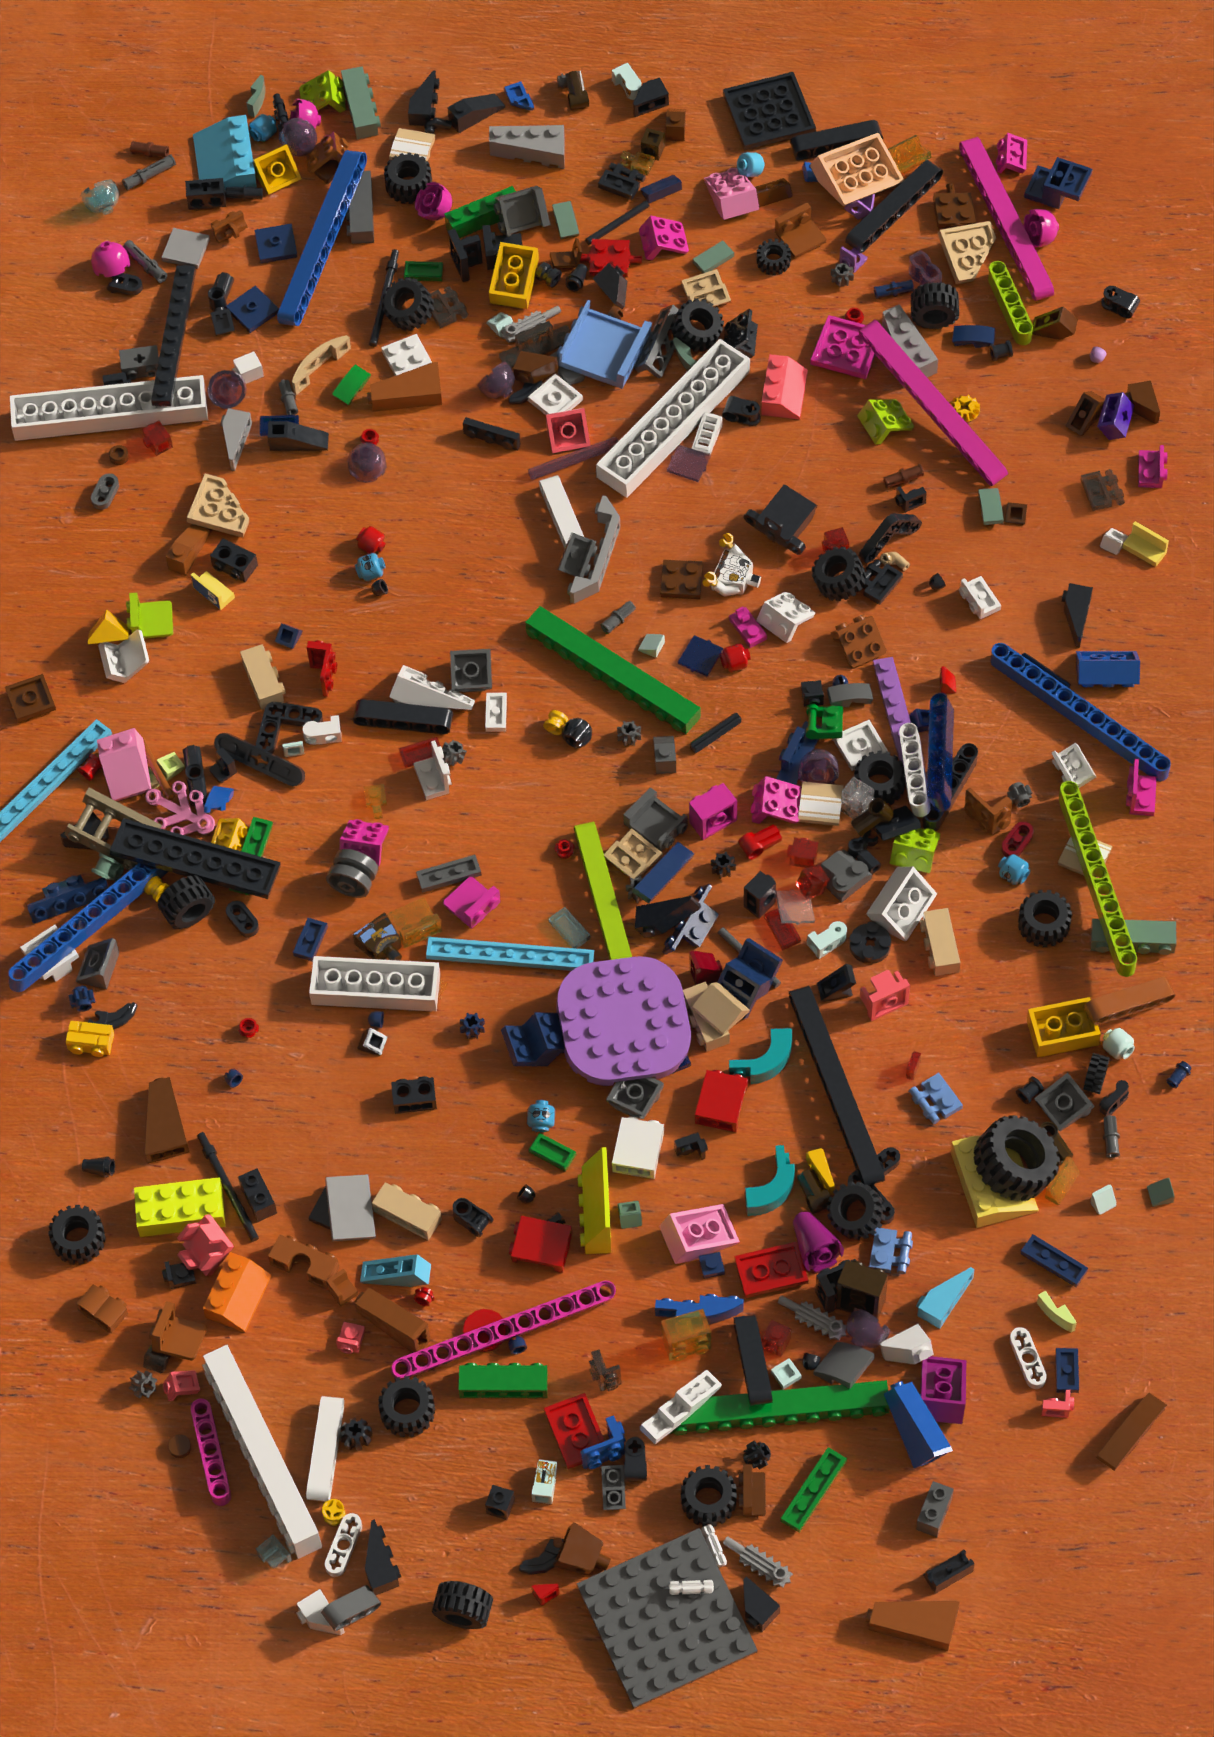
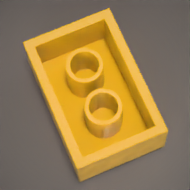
M500 242L489 290L490 303L528 309L539 261L538 248Z
M1090 997L1028 1009L1027 1024L1037 1057L1099 1045L1101 1036L1099 1026L1093 1025L1083 1008L1091 1000Z

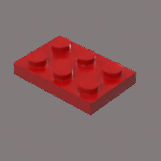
M797 1241L734 1256L745 1298L805 1285L809 1282Z
M585 1393L544 1408L545 1415L567 1469L582 1464L580 1452L583 1449L605 1441Z

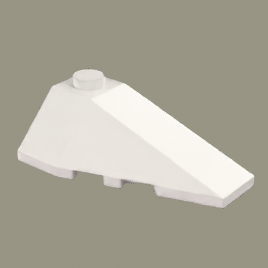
M405 665L401 668L389 696L396 703L471 710L475 703V700L460 692L452 691V689L446 690L443 683L439 681L431 682L427 680L426 674Z

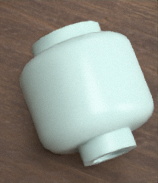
M1110 1029L1104 1034L1103 1049L1115 1059H1126L1133 1053L1135 1048L1134 1039L1123 1029Z

